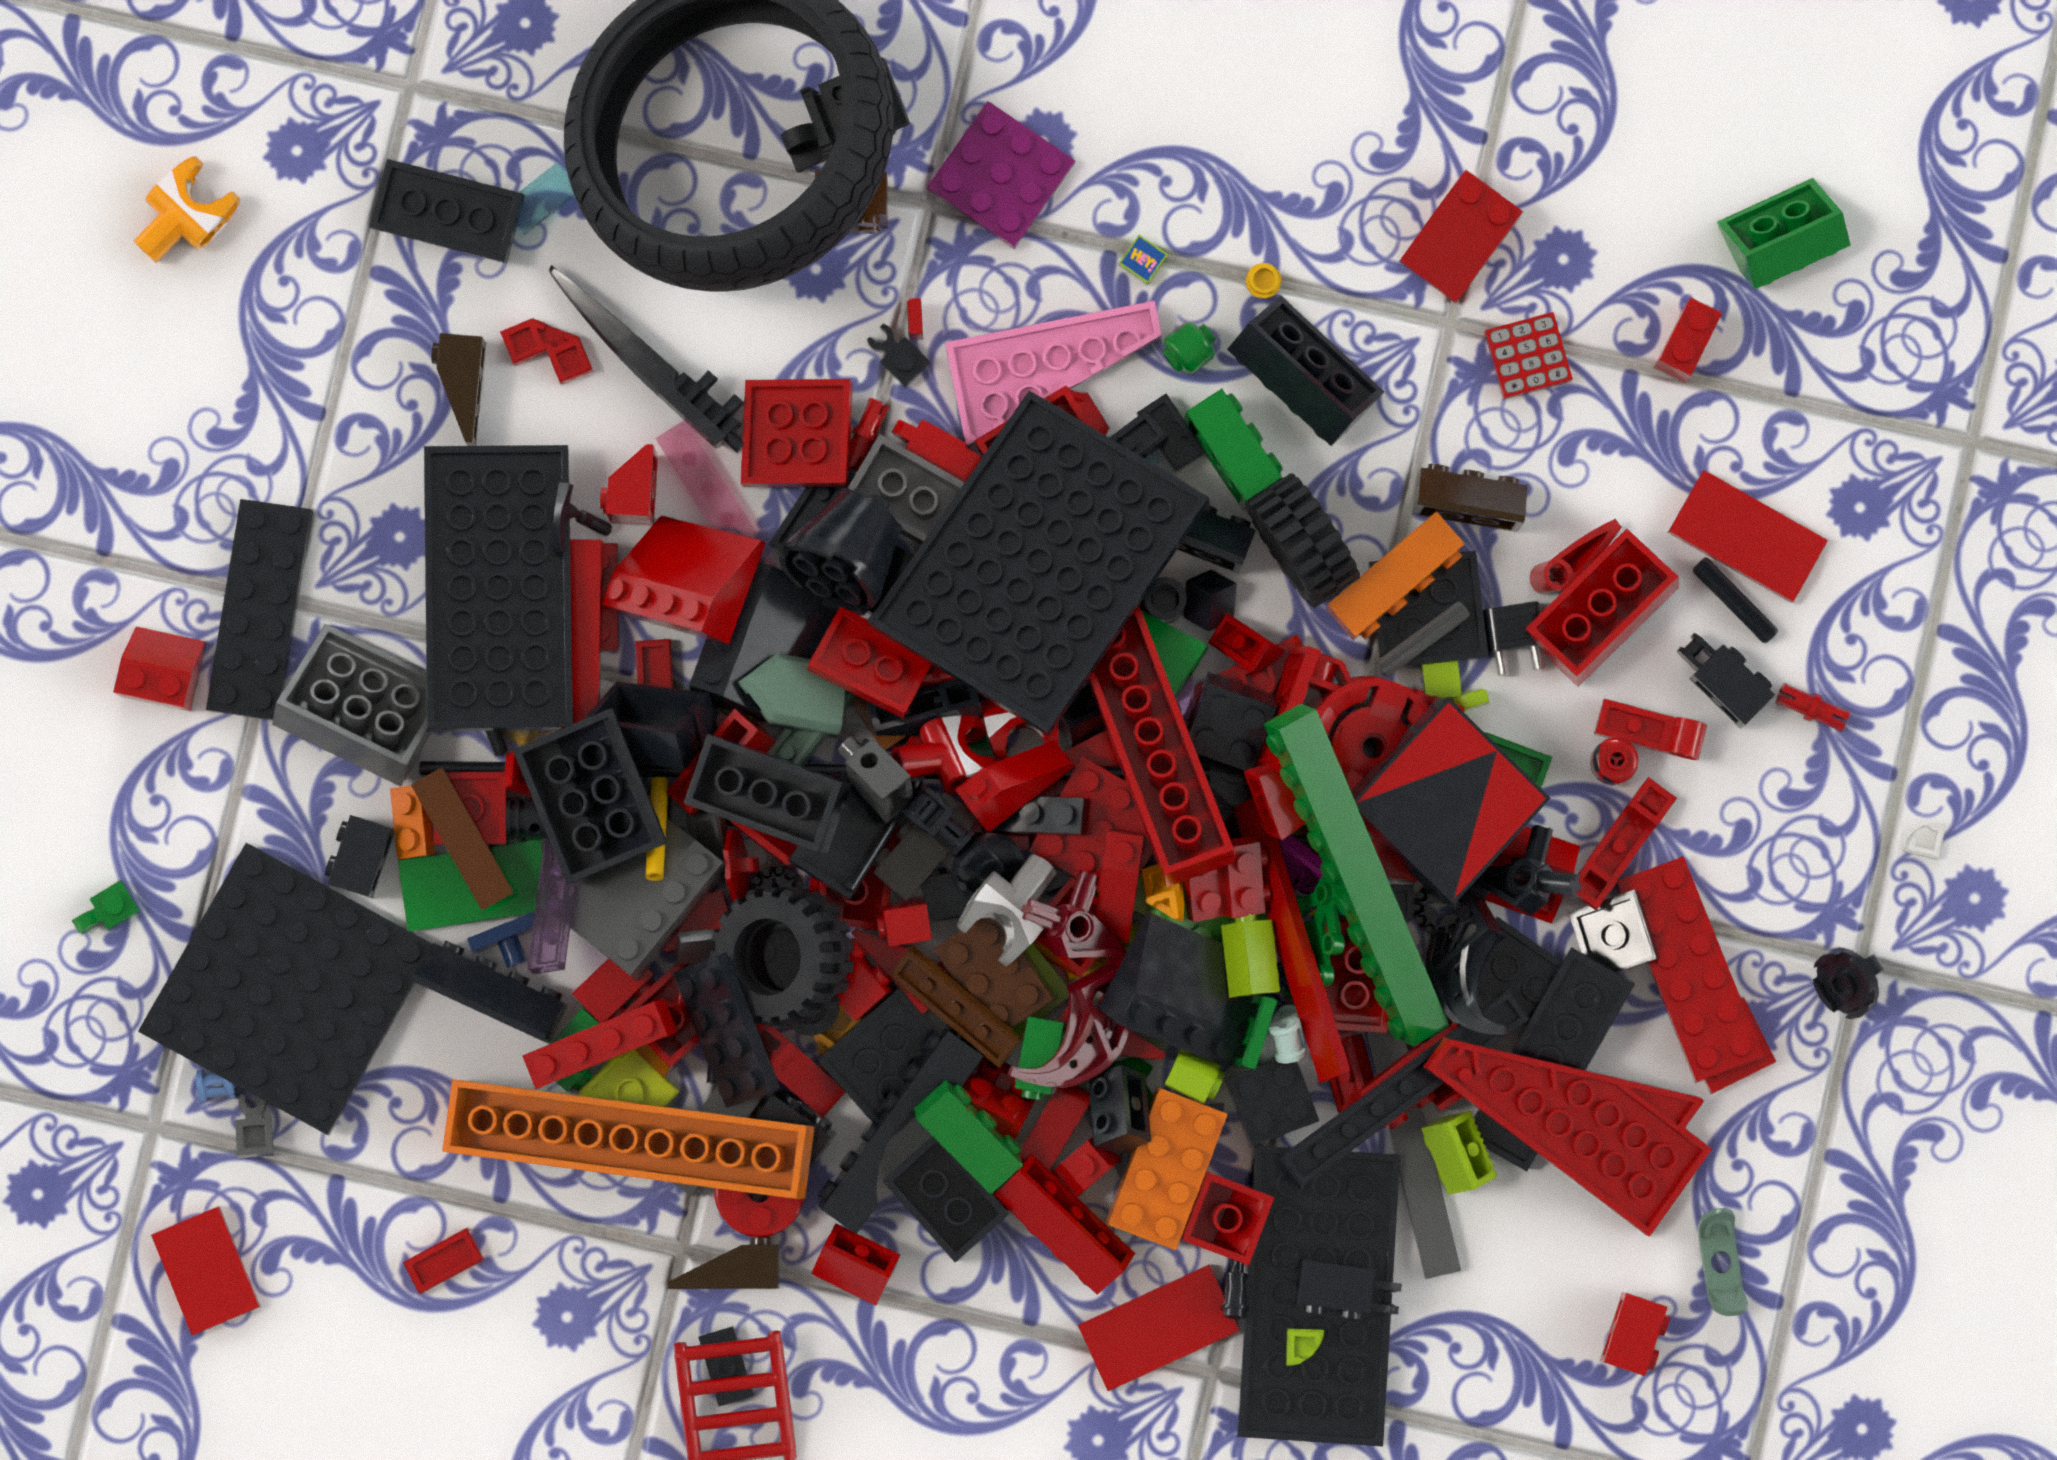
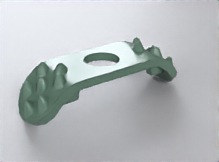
M1718 1208L1705 1213L1698 1223V1238L1706 1291L1710 1305L1716 1313L1724 1316H1737L1746 1312L1748 1301L1742 1286L1734 1233L1735 1216L1731 1209ZM1717 1252L1726 1253L1730 1259V1266L1724 1273L1716 1272L1711 1266L1712 1256Z

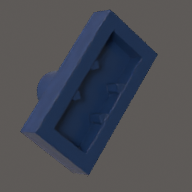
M531 912L469 937L467 941L471 951L475 954L498 945L507 968H511L527 961L518 937L543 926L538 914Z

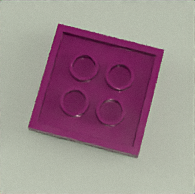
M987 101L928 184L927 190L1015 249L1072 169L1075 160Z

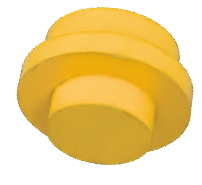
M1259 263L1248 271L1246 287L1254 297L1268 299L1279 291L1281 275L1273 265Z

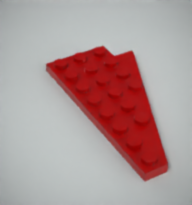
M1445 1037L1423 1066L1648 1237L1654 1232L1712 1150V1148L1685 1128L1704 1102L1698 1096Z

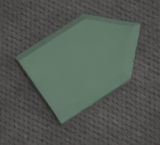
M776 653L738 682L745 693H749L760 707V712L768 723L839 735L843 721L845 689L807 671V666L811 659Z

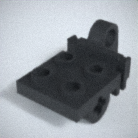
M881 57L892 93L894 135L896 130L911 123L886 59ZM840 76L818 84L821 94H818L815 89L809 86L800 90L812 123L792 127L781 134L786 151L790 155L795 170L798 173L829 158L836 141L842 113Z

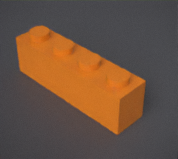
M1436 511L1363 573L1360 579L1353 582L1329 602L1325 609L1353 641L1360 635L1365 640L1381 626L1377 620L1387 612L1394 616L1408 603L1404 598L1414 589L1421 593L1435 580L1431 575L1441 566L1448 570L1462 557L1458 551L1465 544Z

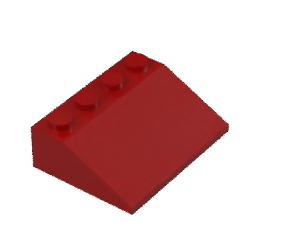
M661 515L613 571L601 605L629 618L729 645L766 542Z

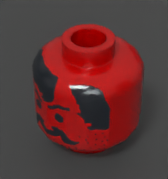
M1617 737L1606 739L1598 744L1591 753L1590 758L1591 771L1596 779L1603 784L1611 786L1623 784L1632 778L1639 764L1638 753L1634 746L1627 740ZM1618 761H1622L1621 766H1618Z

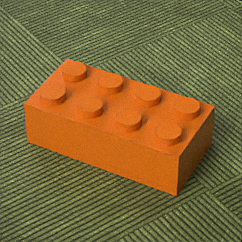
M1156 1087L1148 1107L1151 1142L1132 1149L1105 1223L1176 1251L1228 1114Z

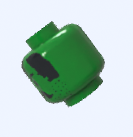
M1186 321L1165 337V349L1162 351V354L1178 374L1182 371L1187 374H1194L1214 358L1215 351L1212 343L1216 339L1205 324L1198 327L1193 322Z

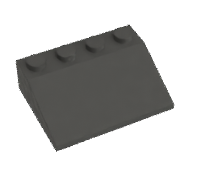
M325 623L277 700L272 725L401 787L432 732L427 731L426 671Z
M668 819L666 823V840L668 843L665 844L664 878L662 880L650 881L646 879L647 853L579 882L553 913L554 916L636 982L725 874L723 861Z

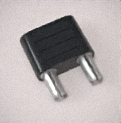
M1538 601L1483 610L1489 653H1494L1498 676H1503L1502 663L1505 676L1510 674L1506 652L1510 650L1529 648L1533 670L1538 671L1539 667L1540 670L1545 668L1543 651L1525 629L1540 614Z

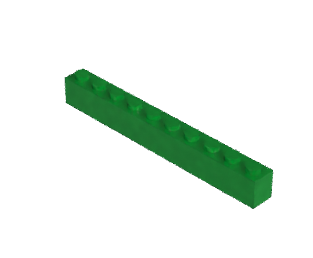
M1300 703L1264 724L1269 735L1266 737V742L1270 751L1280 761L1282 766L1280 775L1283 782L1294 794L1296 799L1293 801L1295 811L1302 820H1305L1308 827L1307 839L1311 847L1320 855L1323 863L1320 865L1321 872L1327 882L1332 884L1336 893V896H1334L1335 905L1348 921L1350 926L1347 928L1349 938L1355 946L1359 947L1362 954L1361 966L1367 976L1372 978L1376 990H1374L1375 999L1388 1015L1387 1027L1396 1040H1401L1414 1047L1445 1029L1449 1024L1316 709Z

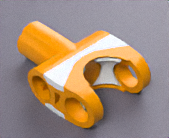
M196 156L186 159L168 172L152 188L145 199L159 215L133 242L155 263L182 237L196 250L206 246L223 229L239 206L240 198L234 192H230L222 199H217L208 204H200L192 200L191 188L196 180L195 176L203 167V162Z

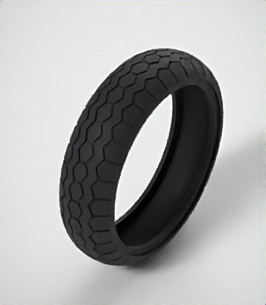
M636 0L623 10L597 38L582 62L573 83L564 123V155L570 185L584 217L605 245L630 266L654 279L685 289L709 292L746 290L771 284L803 270L822 258L853 229L870 205L887 167L893 139L894 111L890 83L884 63L873 40L858 19L838 0ZM745 23H763L789 28L812 38L824 46L833 55L841 80L842 113L840 127L829 158L815 180L798 199L772 218L756 226L739 232L716 236H689L660 229L631 212L622 193L618 177L617 143L624 114L635 91L660 60L675 48L702 33L720 27Z

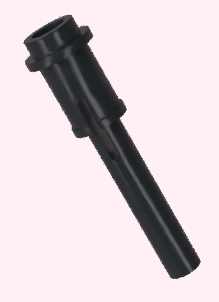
M1230 1259L1229 1272L1225 1273L1224 1304L1220 1305V1310L1224 1311V1318L1245 1319V1312L1249 1311V1306H1246L1248 1274L1244 1273V1264Z

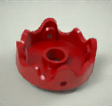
M714 1188L716 1207L723 1220L737 1232L750 1237H768L782 1232L795 1222L805 1199L769 1195L766 1201L757 1203L750 1198L748 1192Z

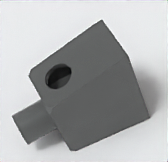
M852 736L839 746L838 752L846 760L848 780L886 824L899 814L902 807L906 808L914 800L911 776L876 741L871 740L862 746Z

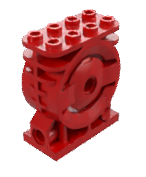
M1302 646L1290 648L1274 694L1277 709L1273 719L1300 703L1303 704L1309 688L1318 693L1305 705L1317 710L1328 736L1337 717L1348 707L1365 701L1369 690H1372L1367 707L1353 710L1343 716L1334 727L1330 737L1331 746L1350 791H1352L1375 765L1382 762L1392 753L1401 740L1402 735L1408 730L1400 719L1402 712L1411 727L1426 709L1440 697L1430 696L1422 690L1411 689L1395 681L1376 676L1350 677L1343 661L1325 655L1316 648ZM1334 676L1338 682L1337 684L1332 683ZM1456 704L1464 712V707ZM1266 737L1253 768L1279 761L1278 757L1270 751ZM1368 738L1372 739L1376 744V752L1371 758L1367 757L1363 751V744ZM1245 777L1243 784L1248 785V782Z

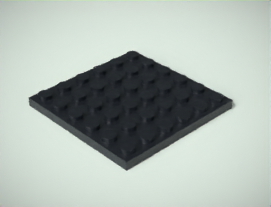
M245 843L138 1032L329 1136L414 987L415 982L411 981L431 948L432 943L256 847Z

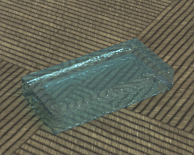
M558 162L519 192L523 193L525 198L517 227L526 235L574 197L568 175Z

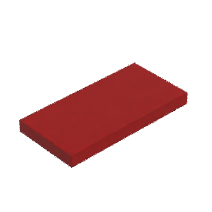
M1705 470L1701 472L1667 532L1790 603H1793L1828 542L1822 536Z
M1209 1264L1078 1324L1107 1391L1240 1331L1235 1319L1223 1317L1224 1311L1220 1310V1305L1224 1304V1295Z

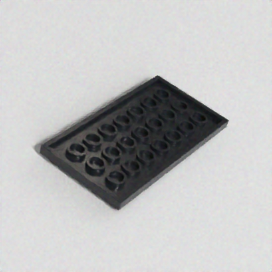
M568 445L424 446L427 731L560 730L573 724L570 518L566 517L565 551L556 552L553 543V519L559 482L569 483Z
M1255 1145L1252 1189L1275 1198L1247 1268L1246 1306H1249V1311L1245 1312L1237 1437L1383 1447L1391 1314L1370 1311V1314L1361 1312L1360 1320L1339 1317L1340 1309L1326 1307L1325 1314L1303 1312L1304 1304H1297L1295 1302L1301 1260L1376 1270L1374 1280L1393 1282L1400 1155L1349 1152L1305 1186L1298 1188L1278 1160L1280 1156L1291 1148ZM1373 1288L1372 1303H1392V1292ZM1287 1329L1324 1330L1319 1348L1309 1359L1300 1364L1286 1365Z

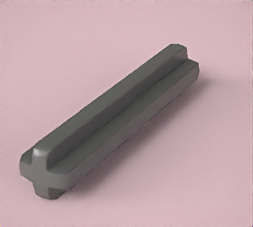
M1460 601L1456 602L1380 658L1376 663L1377 668L1385 677H1389L1465 621L1470 615L1468 610Z

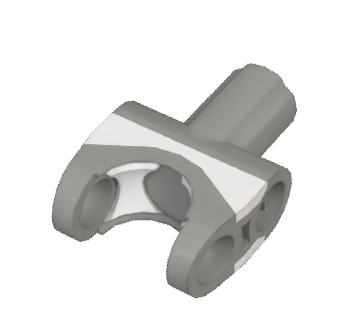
M1034 854L1030 855L1010 883L993 871L969 900L957 923V928L966 933L977 920L989 918L997 921L1003 927L1006 935L1005 944L1002 948L1004 951L998 961L1007 967L1035 941L1044 929L1043 926L1022 919L1024 912H1021L1023 904L1026 905L1029 898L1037 901L1055 878L1057 872L1048 861Z

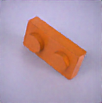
M411 785L390 788L397 860L435 855L432 822Z

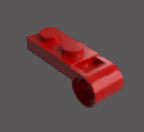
M1604 698L1594 735L1606 738H1622L1635 746L1685 759L1699 760L1707 724L1683 717L1675 718Z

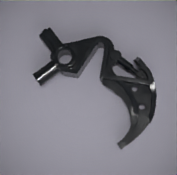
M1541 825L1532 826L1525 858H1519L1511 864L1482 873L1464 893L1465 905H1462L1457 911L1459 921L1451 937L1446 932L1431 935L1425 958L1426 971L1443 1012L1457 1025L1492 1036L1506 1037L1508 1032L1507 1026L1495 1024L1485 1017L1479 1002V982L1482 971L1494 947L1505 938L1503 931L1486 904L1487 894L1493 893L1532 916L1548 902L1550 893L1575 896L1576 891L1580 892L1581 884L1578 883L1579 875L1553 872L1550 865L1545 863L1553 832L1551 828ZM1469 925H1476V932L1460 944ZM1462 995L1461 1001L1458 1002V997Z

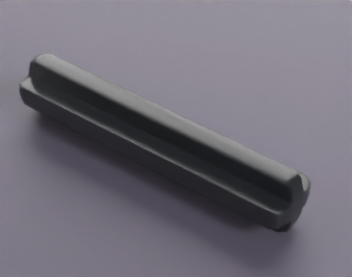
M1703 558L1694 566L1693 573L1762 643H1768L1778 633V628L1709 558Z

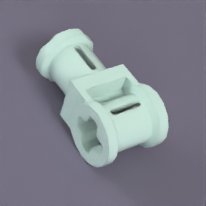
M1283 1004L1275 1013L1268 1031L1269 1034L1274 1036L1277 1048L1274 1054L1276 1062L1285 1064L1303 1059L1307 1055V1050L1304 1046L1305 1040L1295 1004Z

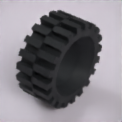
M1288 474L1245 503L1248 515L1251 517L1254 527L1260 533L1259 536L1263 543L1270 550V554L1277 561L1284 575L1289 578L1292 586L1298 590L1300 596L1313 608H1316L1360 579L1357 564L1351 557V552L1347 545L1342 541V536L1331 523L1327 513L1322 510L1318 500L1312 496L1307 486L1303 485L1302 481L1295 474Z

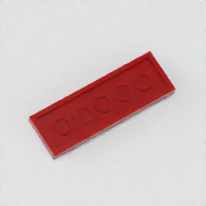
M1684 856L1618 880L1616 886L1620 895L1632 890H1638L1660 958L1647 964L1695 1084L1763 1059L1764 1054Z

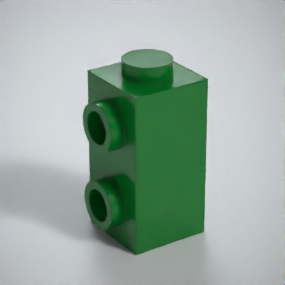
M1028 1016L1019 1068H1037L1051 1059L1064 1039L1066 1033L1064 1031L1065 1023ZM1016 1079L1015 1088L1022 1089L1021 1097L1041 1101L1044 1094L1052 1095L1053 1088L1060 1089L1058 1087L1035 1085Z

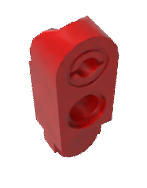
M923 419L917 428L902 420H898L891 431L895 437L907 444L905 449L963 482L967 480L981 460V457L976 452L968 449L967 443Z

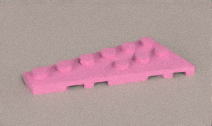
M1155 301L945 342L964 440L968 445L967 447L975 444L974 441L1009 420L1029 390L1044 399L1065 385L1072 389L1160 339L1162 334Z

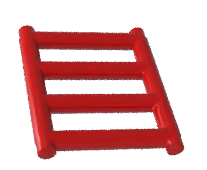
M771 1331L768 1333V1337L695 1346H687L686 1342H676L673 1344L688 1460H755L783 1456L784 1460H795L797 1458L781 1331ZM768 1351L770 1353L772 1372L692 1381L690 1361ZM774 1386L776 1407L697 1416L694 1396ZM776 1421L779 1423L781 1442L701 1451L699 1431Z

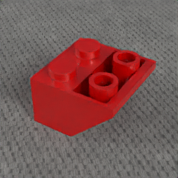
M983 1055V1058L962 1087L973 1100L970 1104L978 1112L984 1109L997 1123L995 1129L1003 1137L1008 1134L1016 1140L1036 1099L1021 1097L1022 1089L1015 1088L1016 1078L1007 1075L1012 1065L1005 1062L998 1068Z

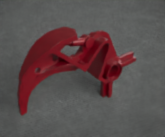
M1079 870L1069 904L1063 903L1055 908L1029 898L1027 904L1022 906L1021 912H1024L1022 919L1048 928L1046 936L1055 956L1066 958L1108 957V962L1105 966L1066 986L1069 992L1067 1030L1062 1044L1054 1056L1037 1068L1010 1066L1008 1076L1041 1086L1058 1088L1075 1086L1102 1073L1115 1061L1125 1046L1130 1028L1118 1024L1105 1013H1103L1105 1024L1102 1027L1092 1002L1098 991L1106 994L1127 952L1124 946L1095 917L1094 913L1089 911L1100 879L1097 875ZM1073 919H1075V929L1071 933L1070 923ZM1074 1060V1067L1071 1068L1069 1065L1070 1061Z

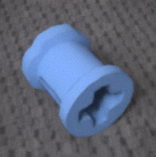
M203 1069L197 1070L196 1087L200 1102H206L207 1098L229 1096L230 1099L237 1098L236 1085L212 1072L205 1073ZM224 1084V1086L207 1087V1085Z

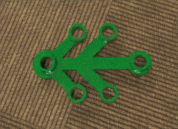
M1323 876L1313 893L1306 896H1296V900L1302 917H1305L1310 909L1317 907L1314 919L1305 922L1304 925L1314 957L1317 955V966L1323 985L1330 986L1334 981V970L1331 966L1329 955H1340L1344 950L1345 942L1341 934L1338 909L1334 902L1336 893L1332 884L1328 883ZM1326 922H1327L1328 932H1329V933H1326V929H1325ZM1284 987L1286 996L1293 1000L1290 989Z

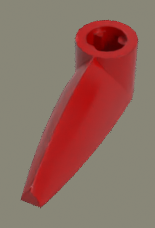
M1613 519L1579 538L1551 560L1534 566L1529 576L1532 588L1542 595L1566 589L1608 547L1622 526L1616 519ZM1549 571L1552 572L1553 577H1554V578H1552L1551 580H1550V578H1549V575H1551V573H1550Z

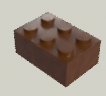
M983 918L977 920L966 933L959 931L936 946L934 950L953 979L1012 1028L1057 999V996L1026 949L1007 967L998 961L1004 951L1002 950L1006 938L1004 929L997 921Z

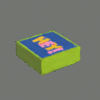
M1138 235L1120 260L1118 266L1148 285L1168 257V254L1141 235Z

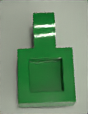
M120 880L91 897L89 900L94 909L79 915L72 922L82 935L102 922L110 931L140 913V910Z

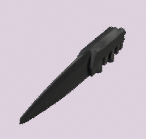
M550 266V275L582 317L618 358L648 388L715 449L720 448L726 443L737 454L742 450L744 443L735 433L742 424L733 415L742 407L744 402L736 394H733L722 407L707 393L718 380L713 373L707 370L697 383L685 372L679 376L677 370L610 311L554 266Z

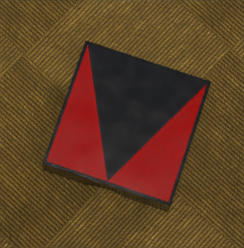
M1449 697L1437 698L1402 735L1401 740L1392 753L1382 762L1375 765L1351 791L1367 831L1375 839L1392 849L1403 862L1405 868L1442 904H1455L1551 799Z

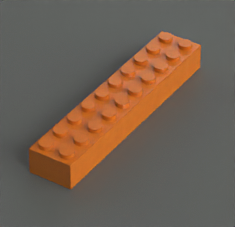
M452 1079L442 1152L785 1198L805 1199L815 1126Z

